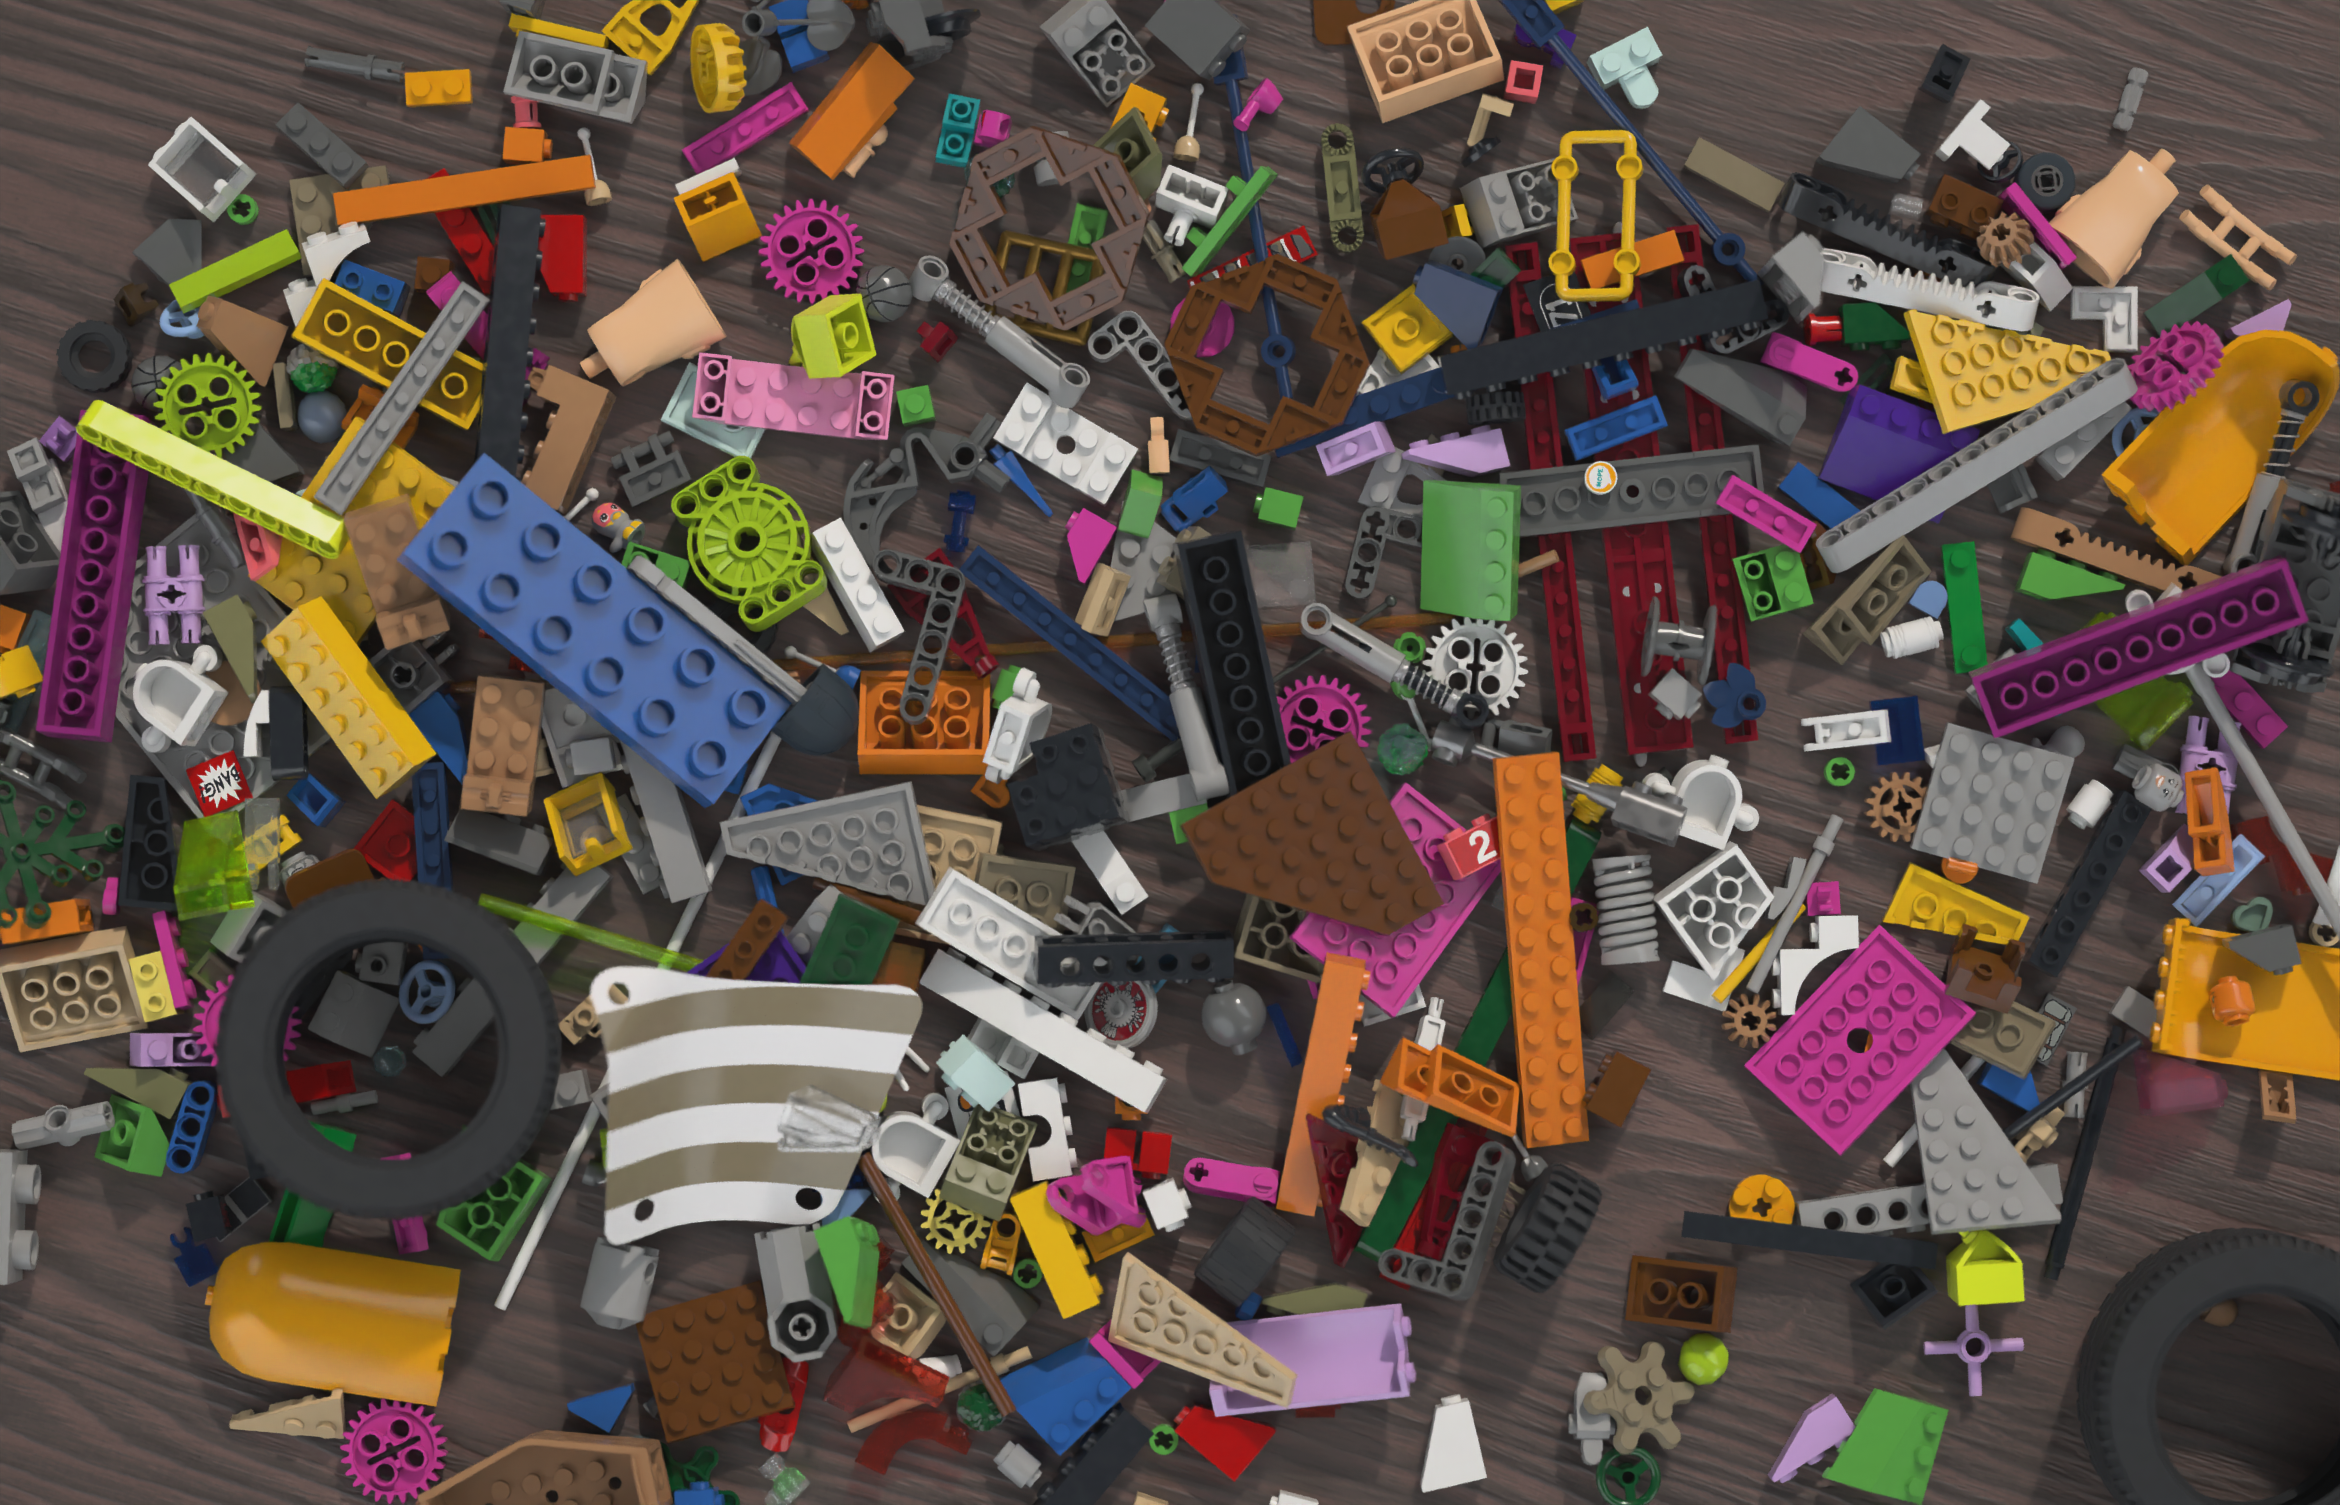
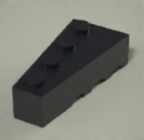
M130 775L119 906L187 911L166 778Z

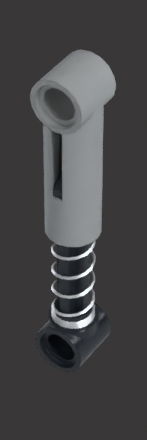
M2289 380L2282 385L2279 391L2280 408H2282L2280 417L2282 419L2277 421L2279 428L2277 434L2272 436L2274 443L2272 449L2268 450L2270 454L2268 462L2263 464L2265 471L2261 472V474H2256L2232 551L2224 560L2223 570L2225 575L2236 572L2237 566L2243 560L2248 561L2249 567L2259 562L2264 546L2259 533L2268 504L2279 485L2280 478L2286 479L2284 473L2286 467L2290 466L2288 461L2291 452L2295 451L2293 448L2295 439L2300 437L2298 434L2300 424L2305 423V417L2309 416V413L2319 403V391L2314 384L2308 381ZM2302 388L2305 392V399L2301 404L2296 405L2293 395L2297 389Z

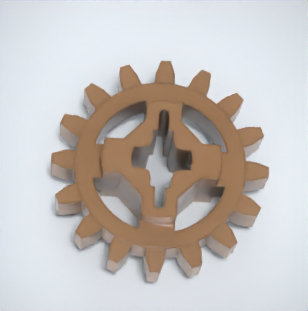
M1891 772L1890 781H1887L1884 777H1879L1878 781L1881 786L1879 788L1869 787L1874 796L1873 798L1864 799L1865 803L1871 805V809L1865 811L1864 814L1874 818L1869 824L1870 828L1881 827L1878 834L1880 837L1886 836L1889 832L1891 841L1896 842L1899 835H1901L1904 842H1909L1910 833L1914 834L1918 821L1917 819L1912 824L1911 817L1916 810L1922 809L1928 786L1922 788L1919 786L1922 781L1921 777H1916L1910 781L1909 772H1904L1901 779L1898 778L1896 772ZM1903 785L1913 789L1918 797L1912 798L1907 795ZM1888 790L1889 797L1884 804L1879 805L1882 795ZM1898 798L1900 802L1907 803V808L1902 810V815L1900 812L1893 810V806L1898 804ZM1889 816L1895 820L1897 829L1886 824L1882 817Z

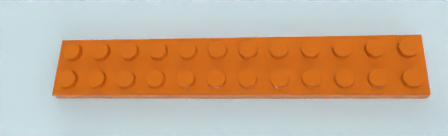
M1559 752L1492 758L1518 1084L1520 1085L1519 1100L1523 1147L1535 1148L1589 1141L1587 1109H1585L1587 1103L1582 1100L1586 1091L1574 936L1569 917L1571 898Z

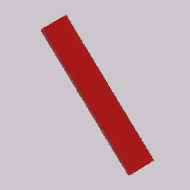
M1459 1117L1455 1124L1482 1136H1485L1488 1130L1487 1127ZM1455 1162L1450 1166L1447 1180L1450 1190L1458 1191L1470 1166ZM1431 1174L1393 1249L1424 1258L1426 1255L1418 1252L1417 1249L1421 1242L1420 1236ZM1447 1196L1441 1198L1437 1211V1219L1443 1222L1453 1198ZM1401 1258L1397 1259L1393 1264L1394 1273L1398 1272L1402 1267L1403 1262ZM1381 1272L1379 1274L1380 1278H1383L1407 1291H1409L1411 1287L1409 1285L1390 1279L1384 1276Z

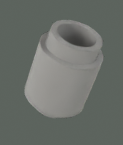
M1010 1440L993 1459L999 1465L997 1469L1019 1488H1022L1025 1484L1031 1487L1042 1474L1038 1469L1042 1463L1019 1443L1015 1445Z

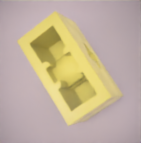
M161 951L128 959L145 1022H154L184 1014V1010L175 1009Z

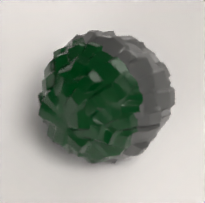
M981 1380L964 1386L958 1394V1402L956 1403L957 1417L970 1430L974 1429L978 1432L991 1431L992 1427L1003 1424L1007 1415L1002 1417Z

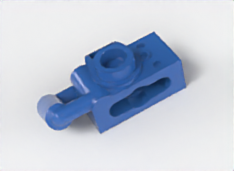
M1209 465L1195 477L1189 479L1185 485L1175 490L1173 496L1161 505L1162 515L1172 528L1179 532L1192 526L1202 517L1208 518L1218 510L1217 500L1228 492L1226 481ZM1173 505H1176L1188 517L1185 521L1182 520L1173 508Z

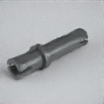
M308 46L305 55L319 58H305L306 67L364 75L365 79L373 80L375 77L401 83L404 78V74L391 71V69L405 71L404 62L377 59V55L368 54L365 57L313 48L312 46Z

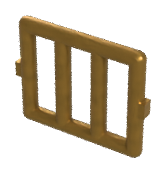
M1009 230L1003 231L1000 235L995 257L1004 274L1011 245L1030 248L1023 278L1039 270L1043 251L1062 255L1052 294L1053 300L1066 293L1074 258L1093 262L1089 281L1104 274V268L1094 249ZM984 303V310L986 312L992 311L990 315L993 317L995 315H998L1000 318L1004 316L995 314L997 305L992 306ZM1015 314L1014 318L1005 316L1030 335L1079 346L1087 344L1093 321L1092 317L1078 324L1076 332L1072 330L1065 331L1053 327L1049 323L1044 325L1027 321V317Z

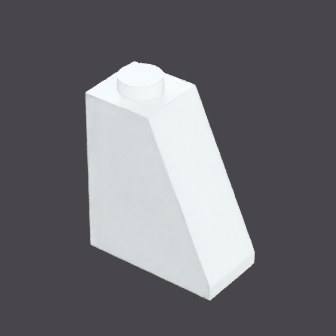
M1460 1394L1441 1398L1442 1404L1435 1405L1420 1480L1423 1493L1487 1478L1470 1403L1467 1398L1461 1399Z

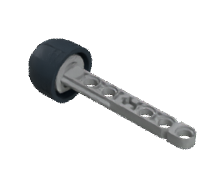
M639 555L634 558L627 567L631 573L791 702V705L771 729L772 732L795 750L816 756L833 753L851 740L859 723V704L854 691L841 677L825 664H822L802 685L799 684L675 581L665 576V573L653 563Z

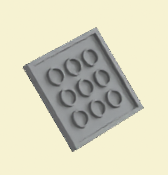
M1947 722L1910 848L1947 859L1953 857L1978 864L1977 867L2037 884L2075 758L2002 737L1994 739L1992 734Z

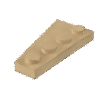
M1375 1079L1372 1091L1376 1092L1373 1106L1367 1107L1371 1115L1370 1127L1377 1129L1378 1133L1396 1143L1407 1147L1409 1141L1401 1138L1405 1119L1400 1117L1403 1096L1397 1091L1379 1083L1380 1080ZM1359 1138L1356 1148L1358 1152L1356 1168H1351L1340 1210L1359 1226L1369 1227L1401 1158L1392 1152L1390 1154L1385 1153L1384 1149L1377 1150L1375 1145L1369 1147L1366 1142L1361 1141Z

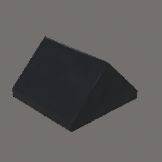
M1880 1263L1850 1284L1875 1323L1884 1330L1938 1293L1935 1286L1919 1267Z

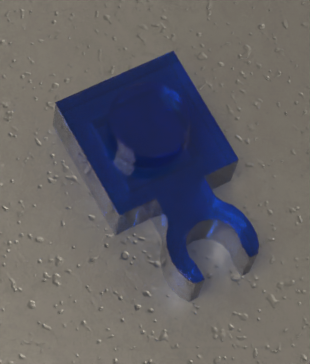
M187 1226L183 1228L187 1234L185 1242H180L175 1233L170 1235V1240L182 1253V1255L174 1258L190 1288L217 1274L219 1268L206 1243L196 1247L192 1229Z

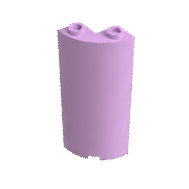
M1401 1304L1227 1322L1236 1331L1297 1374L1292 1402L1285 1408L1210 1380L1209 1392L1215 1417L1410 1396V1383L1416 1381L1414 1363H1409L1407 1336H1411L1412 1333L1410 1317L1403 1315Z

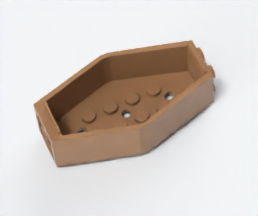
M552 1430L534 1432L418 1495V1501L416 1502V1505H486L487 1503H492L493 1505L674 1504L660 1440ZM612 1477H618L621 1480V1487L619 1489L611 1487L610 1480ZM549 1490H555L558 1493V1500L556 1502L548 1500L547 1493Z

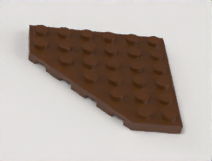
M1351 731L1344 733L1180 824L1184 835L1212 884L1328 917L1345 924L1368 929L1385 936L1390 935L1444 904Z

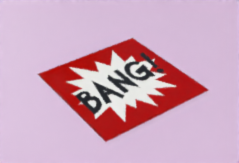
M234 750L186 769L205 818L253 798Z

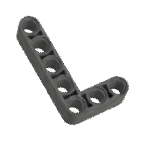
M885 549L877 553L873 559L875 576L884 583L931 596L900 701V713L903 720L910 725H919L927 720L964 596L965 578L962 572L954 567ZM885 559H892L897 563V568L893 573L885 574L879 570L880 562ZM916 568H923L929 575L924 582L916 583L910 578L911 572ZM946 577L957 578L960 582L959 588L952 592L944 590L941 583ZM937 608H946L951 612V617L947 622L939 623L933 619L932 614ZM929 639H937L941 642L942 648L936 654H929L923 648L924 643ZM920 670H928L932 673L933 679L927 685H919L914 680L916 673ZM911 701H919L924 706L922 714L916 717L908 715L905 708Z
M1496 1141L1486 1142L1480 1147L1443 1263L1398 1249H1388L1379 1258L1378 1266L1381 1273L1397 1282L1454 1300L1464 1301L1469 1299L1475 1292L1515 1167L1516 1159L1512 1150ZM1501 1151L1502 1157L1500 1162L1492 1166L1491 1160L1493 1155ZM1491 1182V1192L1487 1196L1482 1197L1483 1186ZM1481 1214L1482 1220L1480 1225L1472 1228L1473 1217ZM1471 1245L1472 1251L1470 1256L1463 1260L1461 1256L1463 1249ZM1401 1258L1403 1262L1402 1267L1398 1272L1394 1273L1393 1264L1397 1259ZM1431 1267L1432 1276L1428 1281L1423 1282L1422 1274L1424 1270ZM1460 1276L1462 1280L1460 1288L1452 1291L1453 1280Z

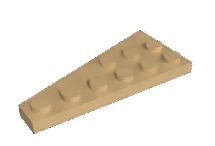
M1129 1252L1123 1257L1108 1337L1109 1342L1287 1408L1291 1404L1297 1379L1295 1372Z

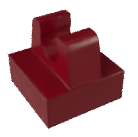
M924 321L916 330L924 339L920 347L937 363L940 362L959 339L941 321L935 328Z

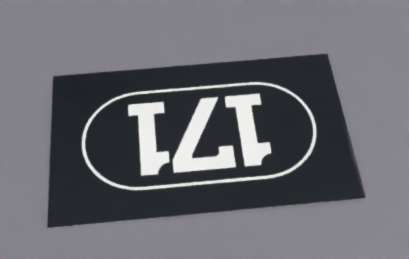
M1575 271L1568 276L1569 289H1581ZM1554 274L1523 285L1540 332L1591 315L1586 302H1568L1558 297L1555 290Z

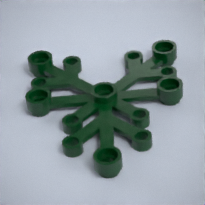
M0 781V789L7 791L9 794L8 796L0 794V812L8 835L7 837L0 833V849L3 850L6 860L5 865L0 871V927L10 928L18 918L16 909L9 905L5 891L6 886L18 869L28 903L22 913L23 921L30 928L40 929L48 923L52 912L50 906L41 900L33 869L51 879V882L57 887L67 886L72 879V870L68 866L80 872L87 881L95 882L100 879L104 872L103 864L96 859L87 861L72 851L101 846L107 852L117 853L124 847L125 829L118 824H110L102 832L66 838L75 823L81 821L86 813L84 803L73 800L66 806L64 810L65 816L50 839L45 842L35 843L43 829L50 826L54 820V810L46 805L39 806L33 814V822L23 836L13 805V801L16 798V789L10 782ZM70 808H77L80 811V815H74ZM39 813H45L49 820H42L39 817ZM110 832L118 834L120 839L112 838ZM16 848L24 850L26 855H19L16 852ZM52 855L68 866H55L41 858V856ZM88 867L96 868L98 874L90 873ZM56 873H64L67 879H59ZM33 908L41 909L44 915H37ZM1 914H9L12 917V920H4Z

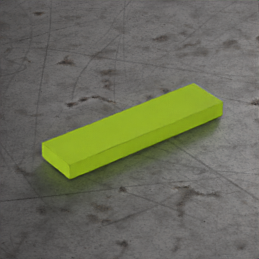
M286 229L169 284V287L183 314L200 307L206 301L208 295L219 298L302 257Z

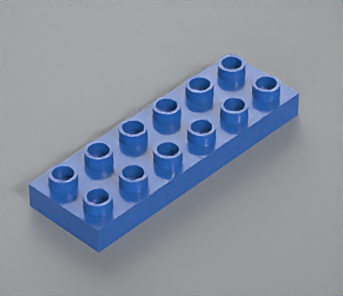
M485 453L474 463L396 559L704 808L716 802L791 705L788 699Z

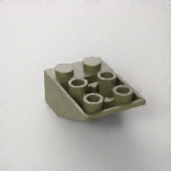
M978 1103L972 1111L944 1180L939 1198L1000 1222L1038 1124L993 1107L988 1112Z

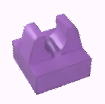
M58 416L39 442L64 462H68L75 453L77 431L64 418Z

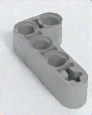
M1124 311L1092 334L1088 341V349L1095 361L1107 363L1124 350H1127L1175 415L1185 421L1193 420L1187 408L1183 411L1180 409L1182 401L1176 394L1173 399L1169 396L1180 389L1178 380L1171 387H1165L1160 384L1158 380L1159 375L1164 371L1174 372L1167 351L1136 312ZM1126 319L1134 320L1138 325L1137 331L1132 335L1123 334L1119 329L1122 321ZM1099 339H1107L1111 342L1112 349L1109 353L1101 355L1095 352L1093 348L1094 343ZM1145 345H1152L1156 348L1158 354L1155 359L1145 361L1139 355L1140 349Z

